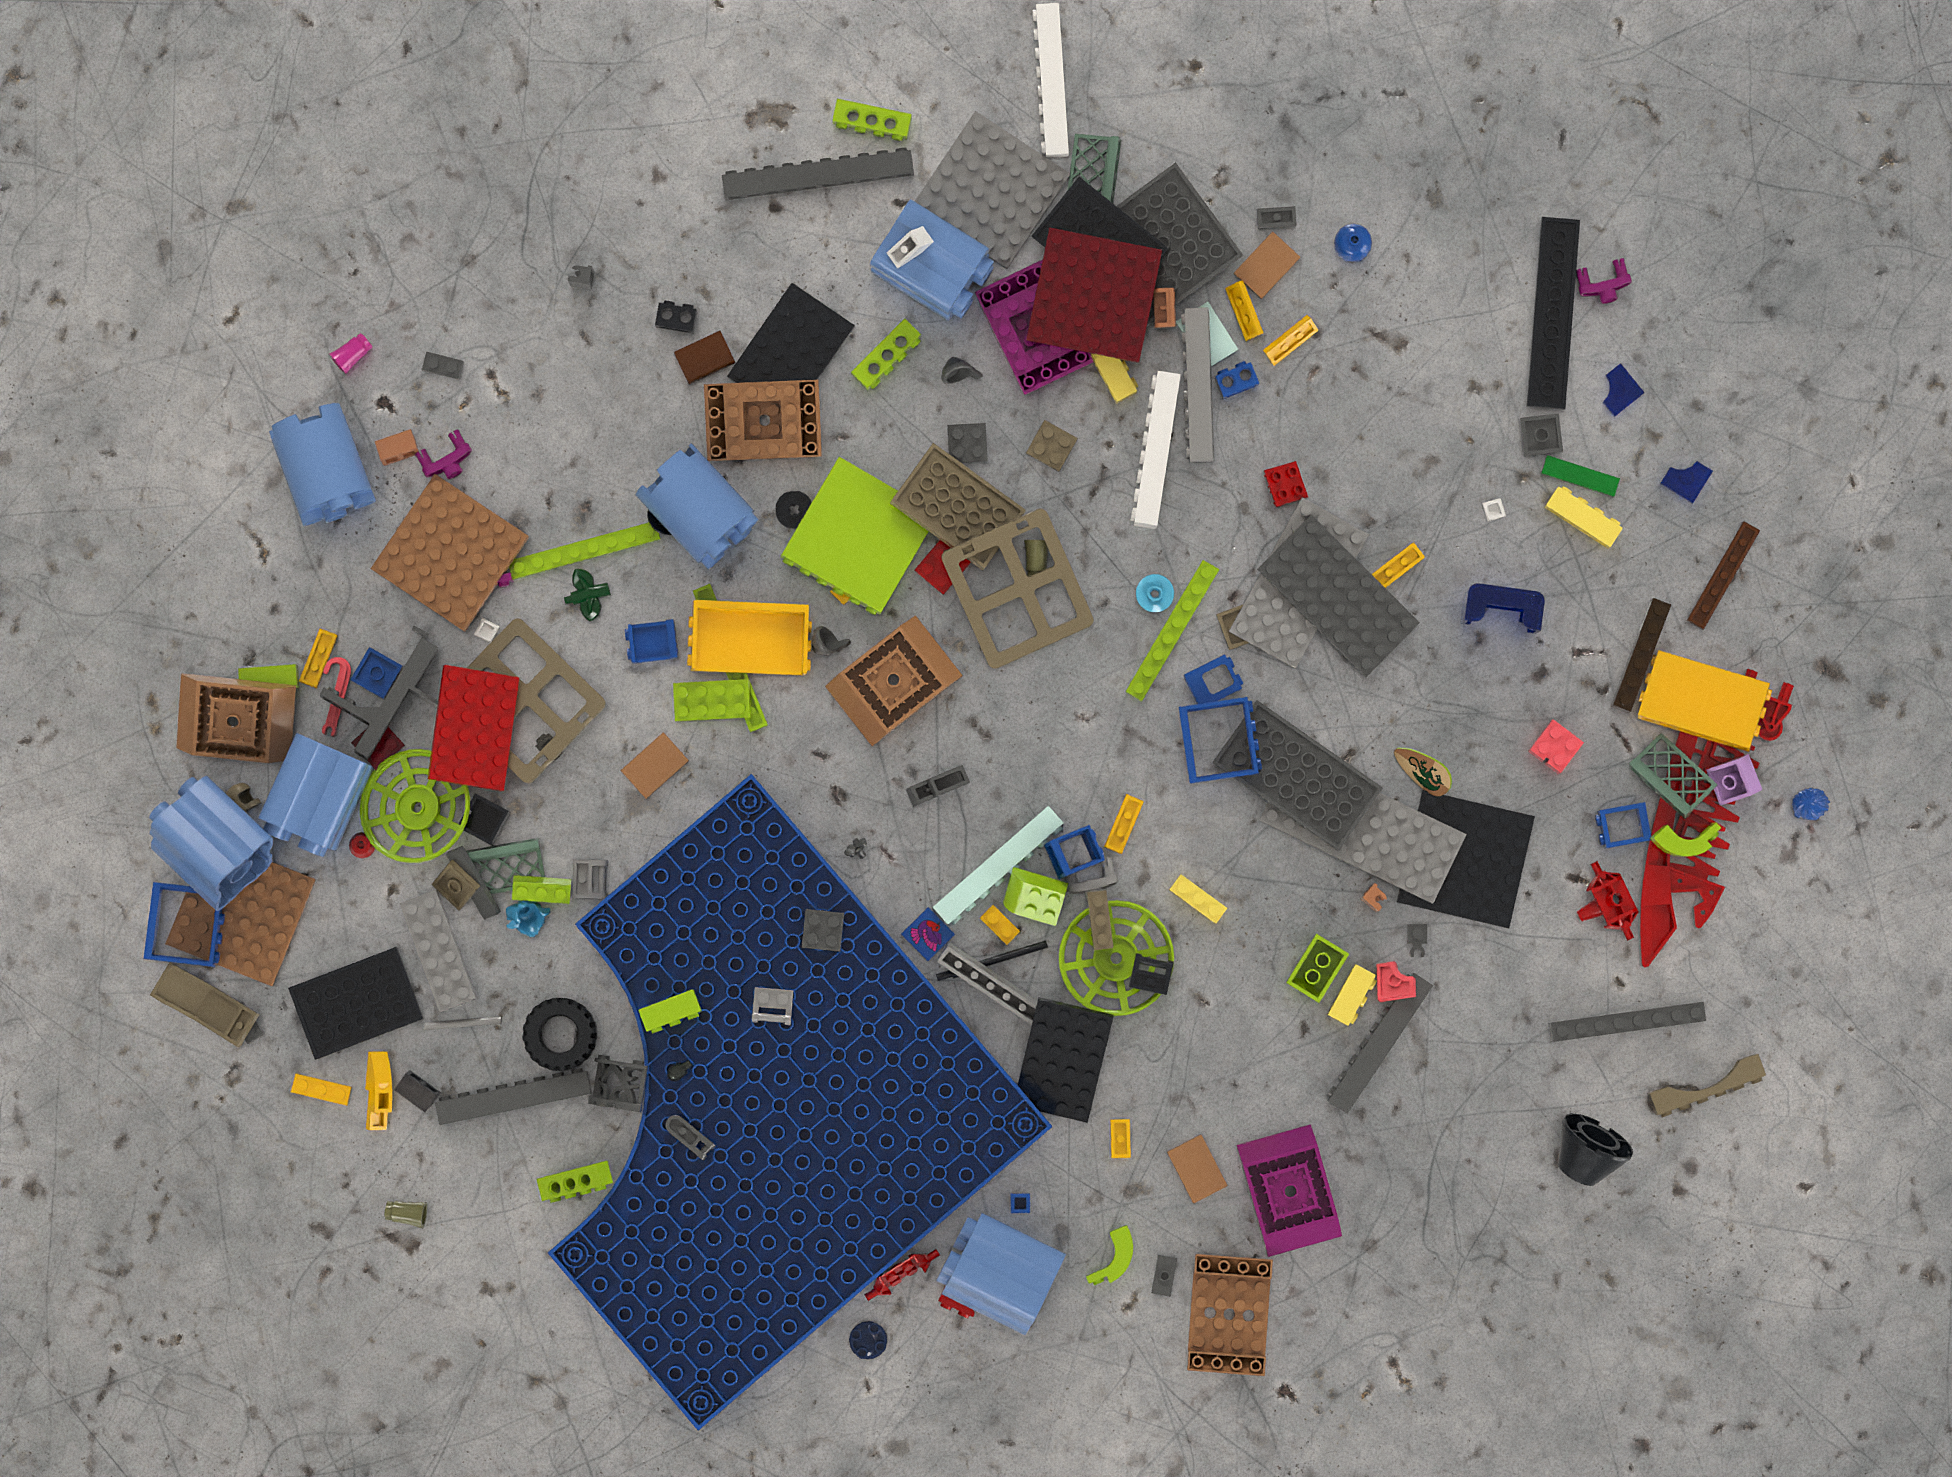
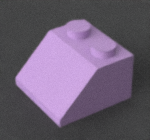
M1749 754L1706 770L1708 776L1717 783L1714 791L1720 806L1751 796L1762 790Z

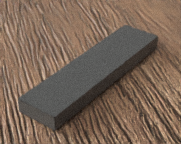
M461 846L449 851L446 854L450 861L454 860L480 885L471 898L483 919L485 920L499 914L501 910L465 848Z

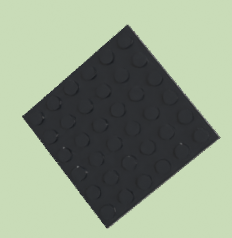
M1422 790L1417 811L1467 835L1433 904L1400 888L1396 902L1509 929L1535 816L1446 795L1433 796L1427 791Z

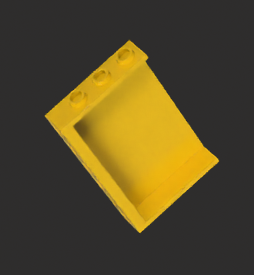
M694 600L692 602V616H689L688 628H692V633L688 635V647H691V654L687 655V666H690V671L805 676L811 667V660L807 659V653L811 652V640H808V633H811L812 621H808L809 605Z
M1658 650L1657 655H1653L1651 660L1652 672L1647 673L1645 684H1647L1646 691L1642 690L1639 702L1642 703L1638 712V719L1749 752L1754 736L1758 737L1760 732L1759 719H1764L1767 709L1764 707L1765 700L1769 701L1771 697L1770 683Z

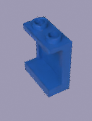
M674 619L635 625L628 624V629H625L626 641L629 640L630 648H627L628 660L632 659L633 664L679 659Z

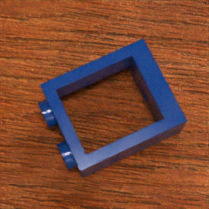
M1645 802L1597 811L1598 815H1595L1596 824L1601 828V834H1599L1600 845H1604V849L1651 840ZM1636 809L1641 837L1610 843L1605 814Z
M1090 825L1044 844L1059 880L1105 860L1104 852L1096 841V833L1091 829ZM1081 835L1092 861L1070 869L1059 843Z

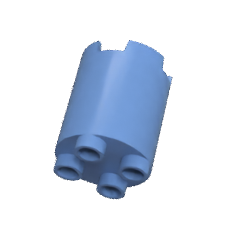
M339 403L319 406L320 415L299 420L297 415L294 414L273 424L272 430L269 431L303 526L317 523L325 519L326 523L347 516L346 508L352 505L354 509H358L376 502Z
M691 443L688 445L689 448L685 453L679 450L657 469L660 474L657 480L648 488L642 485L635 496L698 563L702 562L707 569H710L725 555L724 551L731 545L728 539L730 538L735 545L739 544L752 532V527L759 519L753 514L754 510Z

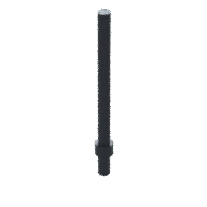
M1045 940L986 958L979 962L985 966H990L1048 948ZM950 970L936 974L938 981L959 977Z

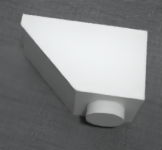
M922 226L908 232L887 254L895 266L900 268L921 254L934 241Z

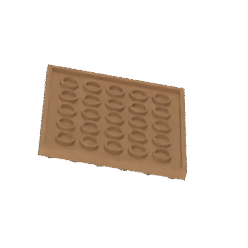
M434 474L370 569L465 632L529 536Z
M272 862L263 874L241 890L223 908L222 914H225L224 925L220 926L222 943L218 944L217 952H220V960L216 964L267 985L274 986L316 879ZM186 892L165 944L204 960H209L215 909L199 894Z

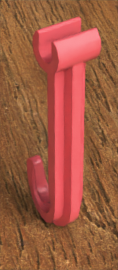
M335 657L326 663L324 674L329 673L333 664L337 663L340 665L335 690L339 692V697L345 699L351 676V666L346 659ZM330 704L326 723L322 727V733L327 735V730L332 728L331 736L335 737L338 731L337 725L341 709Z

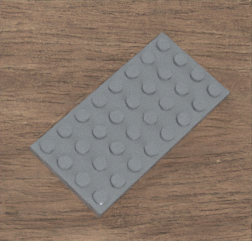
M1301 498L1270 554L1271 556L1310 515L1355 558L1358 556L1369 534L1310 501ZM1260 573L1228 632L1296 669L1317 629Z

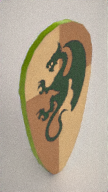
M1396 748L1394 750V756L1401 768L1423 790L1433 796H1442L1450 790L1452 785L1451 774L1448 768L1441 762L1410 748Z

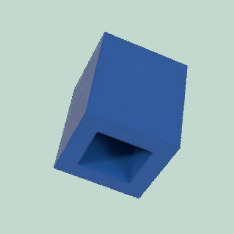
M1010 1193L1011 1213H1030V1193Z

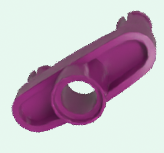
M1620 258L1619 262L1618 259L1612 262L1616 278L1594 284L1590 282L1586 267L1582 268V272L1581 268L1577 269L1576 274L1580 285L1578 287L1580 295L1585 297L1599 296L1602 304L1616 301L1618 299L1616 291L1632 283L1624 258Z
M458 429L453 431L457 438H455L452 432L448 434L456 448L455 451L435 463L432 462L426 449L420 450L422 455L419 452L415 454L423 468L422 471L425 477H433L434 474L445 473L447 479H452L462 473L463 470L459 463L470 455L472 449L468 443H465Z

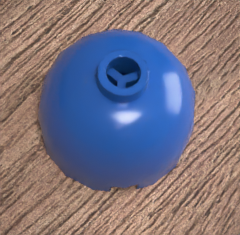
M1355 223L1347 224L1340 228L1335 235V251L1344 261H1361L1371 251V235L1362 225Z

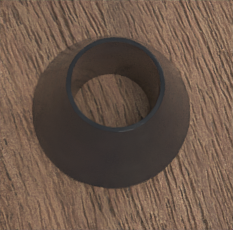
M1570 1113L1562 1121L1558 1166L1564 1174L1583 1185L1594 1186L1628 1162L1633 1155V1149L1615 1130L1610 1128L1608 1131L1599 1125L1600 1121L1585 1115Z

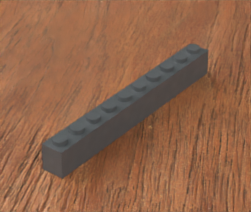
M898 148L895 149L896 152L888 153V150L877 151L875 155L860 153L858 157L850 158V155L840 156L837 160L822 158L820 162L812 163V160L802 161L800 165L785 163L782 164V167L777 168L774 165L764 166L762 170L747 168L744 169V172L739 173L736 170L726 171L722 175L725 201L914 176L911 150Z

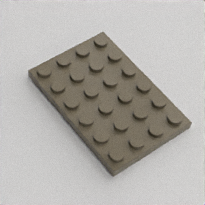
M934 443L929 447L890 502V504L951 548L1015 520L1026 511ZM972 544L962 548L963 554L974 550ZM996 545L967 558V560L983 571L999 549V546Z

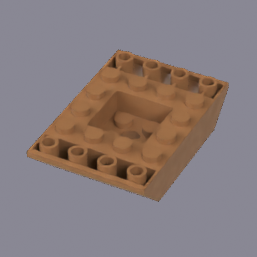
M819 380L704 384L708 461L822 457ZM764 414L770 417V423L767 426L760 423V417Z
M914 616L841 671L825 687L871 746H874L963 675L920 620ZM895 674L899 677L897 685L889 684L888 678L890 675Z
M181 673L176 748L196 756L262 763L284 761L293 741L296 685ZM236 717L238 725H230L228 718Z

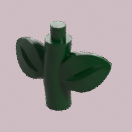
M575 569L572 575V583L577 590L570 592V596L564 597L565 604L573 603L577 605L580 603L582 615L588 621H593L599 615L602 607L598 597L611 595L608 582L594 585L593 576L588 571Z

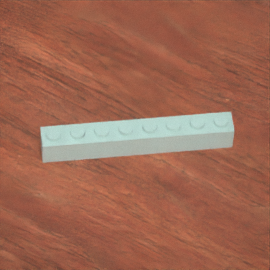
M1047 806L933 906L934 910L948 925L950 923L954 925L962 918L960 914L964 910L969 912L976 906L974 902L979 897L983 900L991 893L989 889L993 885L999 886L1005 880L1003 876L1008 872L1011 874L1013 867L1019 868L1018 863L1024 859L1026 862L1034 855L1032 851L1037 846L1041 849L1044 844L1049 842L1047 838L1051 834L1056 836L1063 829L1061 827L1063 825L1061 819Z

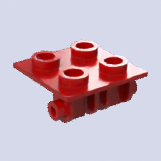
M1296 461L1264 470V477L1267 479L1268 488H1270V494H1272L1274 500L1273 504L1276 507L1300 500L1301 498H1308Z

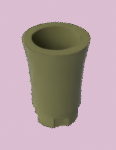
M1024 540L1027 576H1032L1047 569L1049 549L1045 540Z
M387 1201L384 1212L385 1220L409 1224L423 1229L427 1217V1202Z

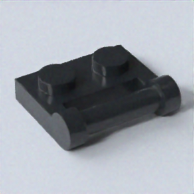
M1136 953L1129 987L1167 995L1174 961H1161L1143 957L1142 954ZM1144 964L1166 969V972L1163 975L1140 970L1139 965Z

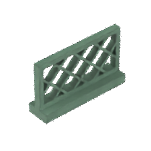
M1075 133L1068 189L1079 175L1089 185L1099 176L1103 183L1097 191L1101 192L1110 202H1114L1122 141L1119 136L1106 137ZM1079 139H1087L1091 145L1081 151L1078 147ZM1100 141H1108L1107 149L1100 153L1095 145ZM1091 148H1094L1099 155L1090 162L1084 154ZM1083 156L1088 164L1079 170L1076 166V160ZM1102 158L1105 162V167L1098 172L1092 164ZM1091 166L1097 174L1087 180L1082 172Z
M1662 733L1629 763V768L1684 819L1717 787V783ZM1661 739L1667 744V751H1656V744ZM1678 754L1681 757V764H1670V755ZM1645 755H1654V765H1645L1641 759ZM1656 755H1667L1668 764L1656 765ZM1684 767H1692L1695 770V777H1684ZM1656 768H1668V778H1659L1656 775ZM1670 768H1682V777L1670 778ZM1696 780V790L1684 791V781ZM1698 780H1706L1711 786L1707 790H1698ZM1670 781H1682V791L1672 790L1670 788ZM1684 794H1696V801L1690 806L1685 801Z
M539 838L466 851L472 862H477L483 866L479 874H481L484 868L494 874L489 882L483 880L485 885L491 888L489 890L491 894L512 890L513 883L509 879L514 872L520 876H525L516 870L522 861L532 867L526 876H529L532 870L535 869L541 874V877H545ZM536 851L538 859L534 865L524 859L529 852ZM515 855L520 859L515 868L505 862L509 856ZM490 859H496L501 862L496 872L486 866ZM503 864L513 870L507 879L498 874ZM495 876L505 881L501 888L496 889L490 885Z

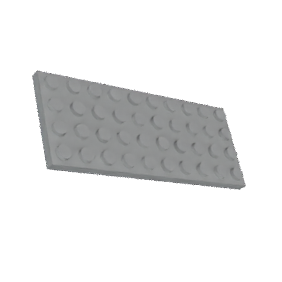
M1379 793L1339 851L1269 802L1259 820L1432 904L1467 835Z

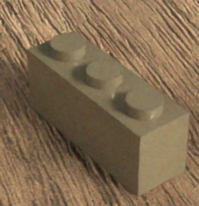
M1107 891L1087 892L1094 950L1113 948Z

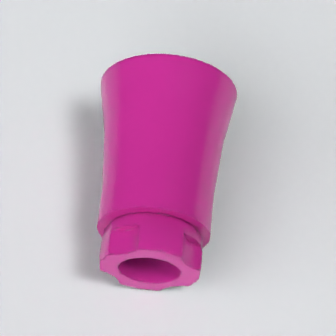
M360 333L356 338L353 337L346 344L329 353V356L346 375L367 354L372 345Z

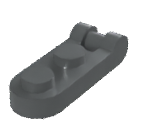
M673 1115L667 1119L666 1129L703 1161L706 1159V1154L710 1149L713 1150L716 1145L681 1116ZM700 1141L703 1142L705 1145L698 1149L696 1145Z

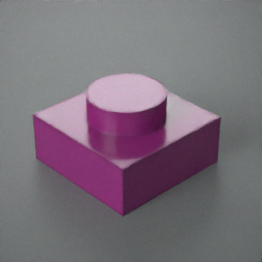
M511 572L501 576L497 582L498 588L510 586L509 583L514 582Z

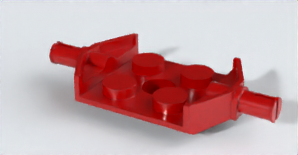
M1598 861L1590 864L1595 877L1586 891L1591 890L1607 923L1604 928L1621 929L1627 941L1634 938L1630 927L1639 911L1621 874L1602 871ZM1613 895L1618 897V904L1614 903Z
M937 1249L927 1255L925 1253H911L908 1255L909 1258L895 1264L887 1273L880 1274L873 1286L874 1289L864 1294L869 1301L877 1295H891L892 1293L888 1287L898 1285L902 1278L915 1274L919 1267L923 1269L924 1273L927 1272L931 1261L940 1256Z

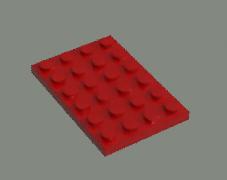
M443 665L427 779L504 791L519 677Z

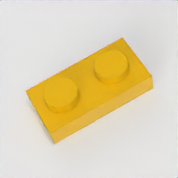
M994 905L980 917L1006 945L1020 932Z
M1110 1119L1111 1158H1131L1130 1119Z

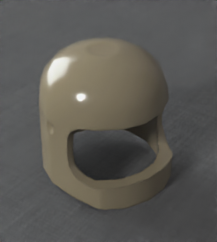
M246 783L235 784L226 792L245 812L262 804L259 798L254 799L250 794L251 788Z

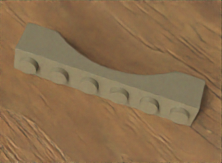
M1753 1054L1737 1060L1732 1070L1723 1079L1708 1088L1697 1091H1681L1670 1087H1663L1647 1094L1655 1115L1665 1117L1673 1114L1671 1110L1679 1108L1680 1111L1690 1107V1103L1697 1101V1104L1708 1101L1709 1096L1715 1095V1097H1720L1727 1094L1726 1090L1733 1088L1736 1091L1744 1088V1084L1751 1081L1752 1084L1763 1081L1762 1077L1766 1076L1759 1054Z

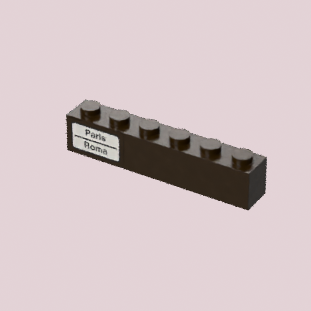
M1656 598L1650 600L1610 707L1626 713L1632 711L1671 604Z

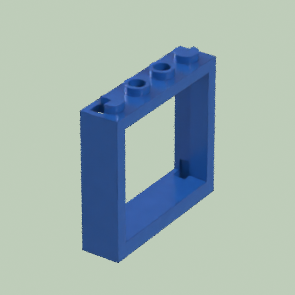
M1248 697L1179 707L1190 784L1259 774L1258 770L1262 769L1261 759L1256 758V750H1259L1258 739L1253 738V731H1256L1255 720H1251L1250 712H1253L1252 701H1248ZM1243 704L1252 769L1197 777L1188 712Z
M153 882L143 959L215 967L216 963H219L220 952H217L218 944L222 943L220 926L224 925L225 914H222L223 908L219 911L215 910L209 960L156 955L155 949L163 890L198 893L191 886Z

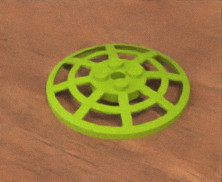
M409 749L388 757L379 764L377 770L371 773L361 795L360 819L366 837L380 853L398 862L421 863L442 855L458 840L468 821L470 811L468 786L462 785L453 790L448 782L440 781L448 793L438 797L437 793L433 790L436 780L429 779L426 786L416 784L413 775H428L429 769H411L407 758L415 756L431 757V750ZM400 761L404 772L393 778L387 787L377 783L378 778L386 769ZM406 778L408 787L400 794L393 791V788ZM372 789L383 794L380 801V817L369 820L368 803ZM465 794V811L461 825L453 822L456 811L455 798ZM390 797L396 800L395 813L386 815L387 800ZM450 801V813L447 819L440 815L441 804ZM421 803L422 809L415 813V804ZM398 820L404 826L399 836L391 829L389 822ZM435 822L444 825L436 835L430 838L429 827ZM383 825L386 833L395 840L390 850H387L378 842L371 827ZM449 828L456 831L455 836L445 847L433 853L432 843L440 839ZM413 830L421 831L423 841L413 842L406 839ZM402 845L408 847L424 846L425 857L407 858L396 854Z
M1108 901L1113 948L1094 950L1093 959L1082 960V950L1085 942L1093 946L1092 936H1090L1092 934L1091 927L1085 932L1076 926L1080 920L1089 914V908H1087L1075 917L1063 935L1059 949V968L1067 989L1083 1006L1114 1016L1129 1015L1147 1008L1161 995L1154 993L1145 1002L1136 1007L1129 1008L1127 997L1140 991V989L1136 988L1126 991L1124 980L1132 974L1136 953L1142 954L1143 957L1151 956L1152 959H1157L1156 955L1168 953V960L1174 961V949L1165 926L1152 912L1132 902ZM1111 907H1128L1139 911L1142 915L1137 923L1127 919L1113 918ZM1148 919L1152 920L1159 928L1165 939L1166 946H1154L1151 937L1142 928ZM1114 924H1124L1132 927V930L1127 937L1116 935ZM1071 932L1081 938L1076 951V961L1065 963V947ZM1138 933L1144 937L1149 949H1137L1133 940ZM1113 953H1119L1122 956L1119 964L1112 963L1110 958ZM1095 966L1100 975L1094 984L1087 978L1083 968ZM1150 966L1148 971L1154 972L1156 967ZM1078 969L1081 979L1090 988L1084 998L1074 989L1066 971ZM1106 979L1116 981L1118 993L1101 990L1100 987ZM1096 993L1107 998H1119L1121 1010L1100 1008L1090 1002Z

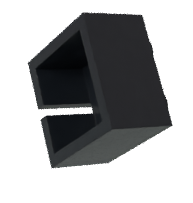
M475 793L470 801V810L472 812L468 816V821L463 831L493 846L511 812Z

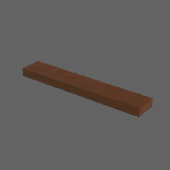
M1745 521L1742 522L1686 621L1702 630L1705 629L1758 536L1759 529Z

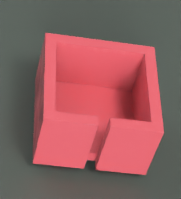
M1553 719L1528 752L1541 762L1545 758L1549 759L1545 765L1557 774H1560L1584 742Z

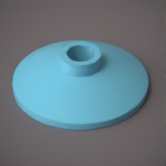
M1151 574L1139 582L1136 588V598L1139 605L1146 611L1161 612L1171 605L1174 598V588L1166 577L1159 574ZM1157 591L1158 596L1152 597L1151 592Z

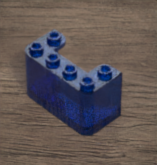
M1476 583L1470 586L1464 594L1460 624L1470 625L1471 621L1477 622L1484 617L1485 608L1518 612V622L1524 624L1527 633L1537 634L1541 631L1545 598L1537 591Z

